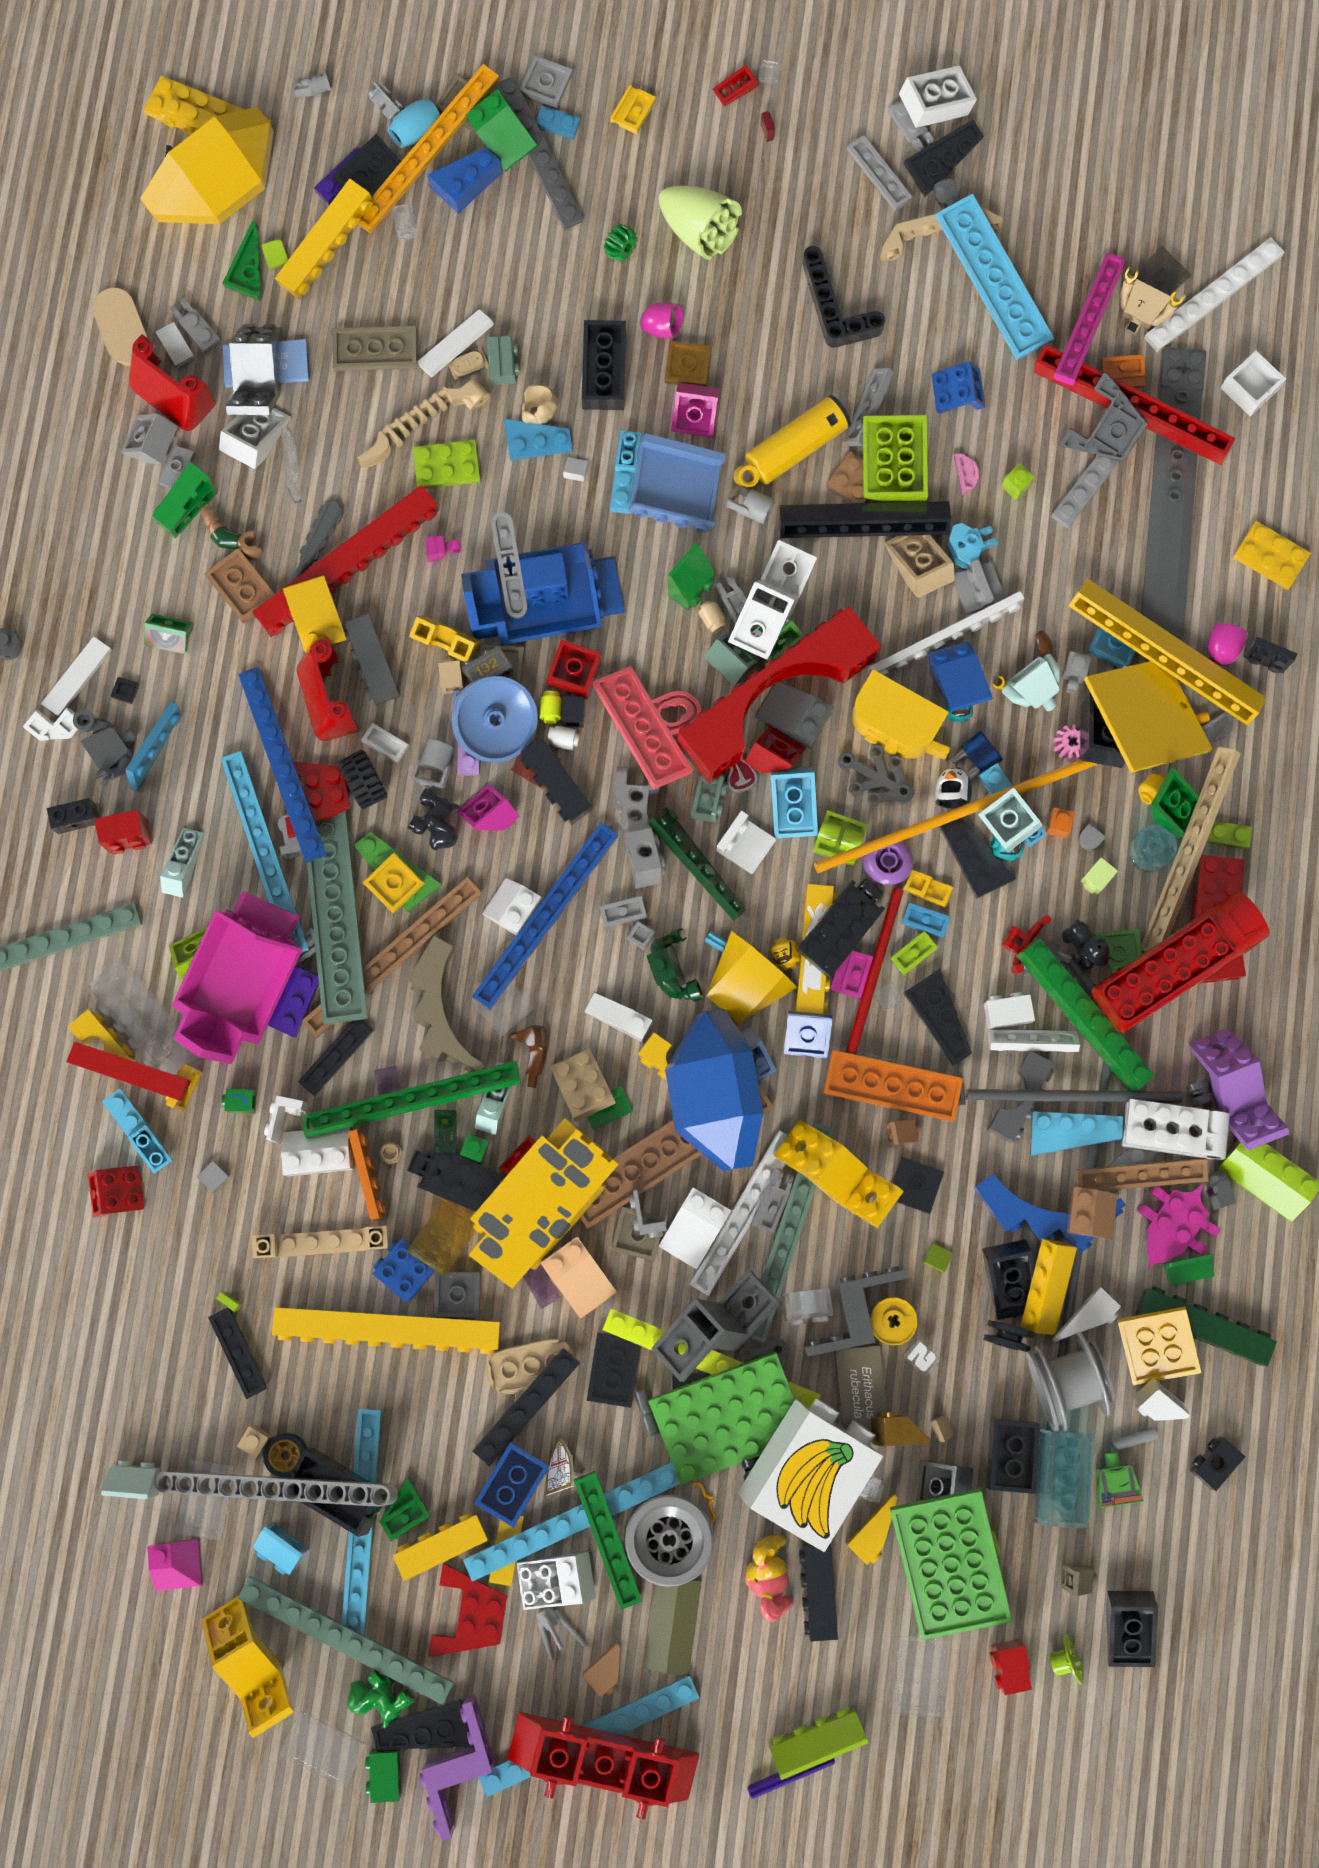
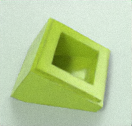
M281 239L261 245L269 270L286 264L288 258Z
M932 1243L923 1263L945 1273L953 1253Z

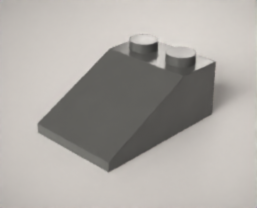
M777 682L755 718L768 726H772L807 748L812 749L832 715L834 706L814 695Z

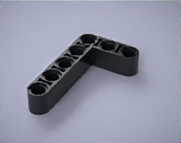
M817 246L807 247L804 251L802 264L826 344L829 347L836 348L880 336L884 329L885 316L879 311L842 319L822 251ZM813 257L816 261H810L808 258ZM819 276V277H821L822 279H821V280H816V279L813 278V277ZM820 295H826L828 298L823 299V298H820L819 296H820ZM825 314H832L834 317L829 318ZM876 322L879 326H873L870 323ZM856 327L859 331H852L850 328ZM836 332L839 336L834 337L830 333Z

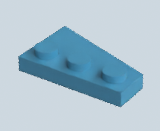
M504 419L510 461L573 452L570 431L567 428Z

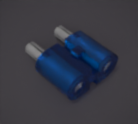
M979 731L960 745L961 751L951 758V761L956 764L966 756L973 763L974 768L966 773L970 779L978 773L981 774L995 763L999 764L1003 761L1002 756L992 746L982 731Z

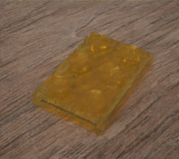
M444 1199L409 1246L407 1252L445 1276L477 1232L473 1228L475 1223L470 1220L472 1216Z

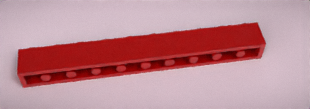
M1045 345L1035 362L1034 373L1108 409L1112 401L1094 390L1103 372L1083 363L1073 386L1055 380L1053 378L1063 352ZM1111 377L1147 421L1146 429L1221 466L1223 465L1236 438Z
M420 485L285 587L324 575L332 595L341 584L350 582L353 575L357 572L366 570L373 560L383 557L389 548L399 545L406 535L415 533L426 520L430 521L435 518L439 511L437 503L426 489ZM283 589L252 611L257 621L270 637L279 635L285 630V626L294 622Z

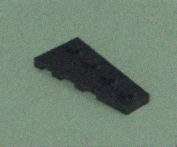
M963 818L939 826L976 899L1016 880L1014 875L998 857L994 856L991 849Z
M938 969L903 993L952 1066L972 1054L963 1027L958 1019L957 1011L952 1003L948 987L944 982L941 969Z
M459 1699L393 1719L387 1728L382 1727L383 1723L372 1726L371 1731L376 1750L473 1747L470 1746L467 1732H469L468 1723L463 1722L460 1713L462 1700Z

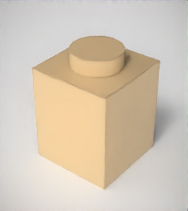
M446 659L443 663H438L443 694L463 690L464 684L460 661Z
M252 1425L247 1428L237 1447L258 1458L262 1456L266 1444L273 1436Z

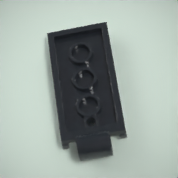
M868 877L857 888L854 886L856 882L850 881L796 949L827 978H831L885 910L883 906L878 907L875 904L884 891Z
M434 1146L432 1157L415 1150L407 1171L422 1177L421 1182L417 1185L418 1188L474 1212L482 1206L506 1178L503 1174L451 1152H441V1148ZM436 1168L441 1170L439 1175L434 1172Z

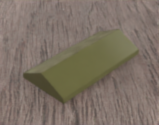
M693 1579L688 1583L670 1587L655 1584L643 1669L664 1674L689 1676L702 1580Z

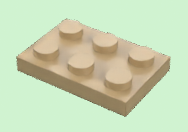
M590 1048L550 1066L575 1122L615 1104V1100Z

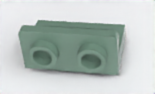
M720 775L719 779L713 780L710 784L706 782L703 776H699L691 819L717 823L718 816H722L724 803H721L722 796H726L728 790V783H725L723 775Z

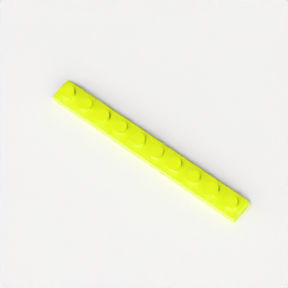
M610 1308L602 1328L606 1332L650 1350L666 1332L663 1329ZM681 1342L678 1346V1351L681 1355L686 1351V1344L684 1342ZM711 1350L696 1369L713 1375L743 1364V1362ZM788 1381L794 1398L808 1407H811L816 1398L820 1399L821 1394Z

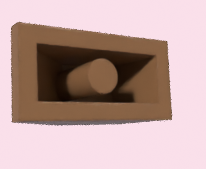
M914 1120L894 1121L886 1125L890 1148L915 1144L918 1142V1138L921 1137L919 1124L915 1125Z
M618 1641L591 1664L582 1675L600 1698L604 1694L609 1696L618 1687L616 1683L619 1679L621 1647Z

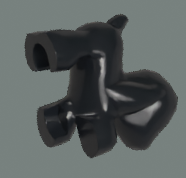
M425 788L419 799L421 801L420 804L431 808L423 817L414 815L407 828L413 830L412 832L418 835H422L426 830H429V845L433 850L453 847L458 840V831L454 826L448 824L445 819L452 810L458 809L459 805L450 803L444 798H439L431 790Z
M1075 920L1071 927L1063 930L1062 940L1064 943H1073L1080 956L1079 963L1083 969H1091L1094 964L1097 966L1108 964L1110 953L1108 942L1102 937H1094L1086 923Z

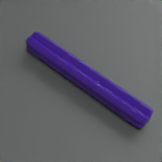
M830 1759L781 1780L778 1772L748 1785V1793L752 1799L834 1765L835 1759Z

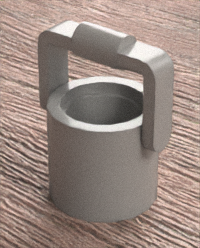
M737 485L728 494L726 506L741 513V515L765 524L773 509L775 499L753 489L750 490ZM739 494L746 497L743 505L734 501Z
M428 739L422 757L416 761L411 776L412 779L420 783L421 786L432 789L434 787L444 788L451 770L449 762L454 748L444 742ZM423 767L432 772L443 774L441 782L417 777L420 768Z

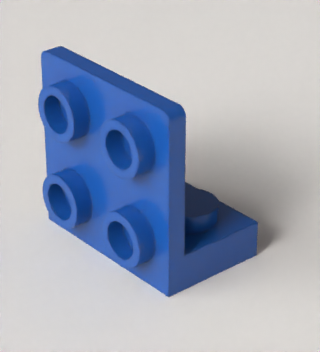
M971 361L932 374L936 411L939 414L967 404L977 410L985 408L980 368Z

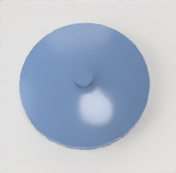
M485 676L471 682L461 691L452 710V728L456 740L468 754L485 762L499 763L515 758L521 754L522 750L529 746L537 728L538 715L532 696L520 683L504 676Z

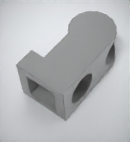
M289 815L282 816L278 821V827L283 833L285 846H280V852L285 860L303 856L296 836L289 839L287 835L285 817H289Z

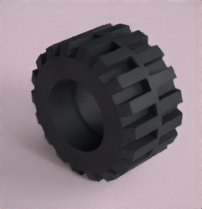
M361 749L338 761V766L359 807L364 810L387 798V792L364 750Z

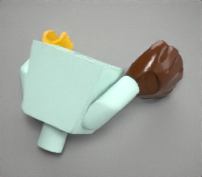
M1040 630L1036 634L1039 657L1007 681L1009 685H1006L1002 676H998L1002 680V685L996 686L993 682L992 685L995 689L1002 690V693L1012 703L1023 707L1032 706L1035 709L1043 705L1046 711H1051L1057 706L1053 696L1060 691L1058 686L1060 682V667L1052 657L1053 644L1050 637Z

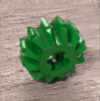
M619 224L617 227L614 226L611 232H608L609 235L605 239L606 243L603 248L608 257L622 262L633 253L638 238L632 228Z

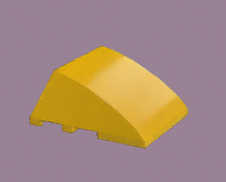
M731 931L705 996L719 1008L725 1009L729 1016L739 1024L792 992L797 987L753 946Z

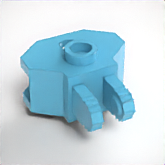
M963 523L954 525L947 544L954 563L967 570L970 562L978 560L979 555L983 554L984 550L999 543L997 538L984 542L982 540V537L990 535L994 531L993 528L988 526L978 530V528L972 529Z

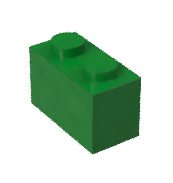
M372 1749L369 1756L365 1759V1769L370 1773V1781H366V1796H370V1803L398 1802L401 1798L400 1750L377 1751Z

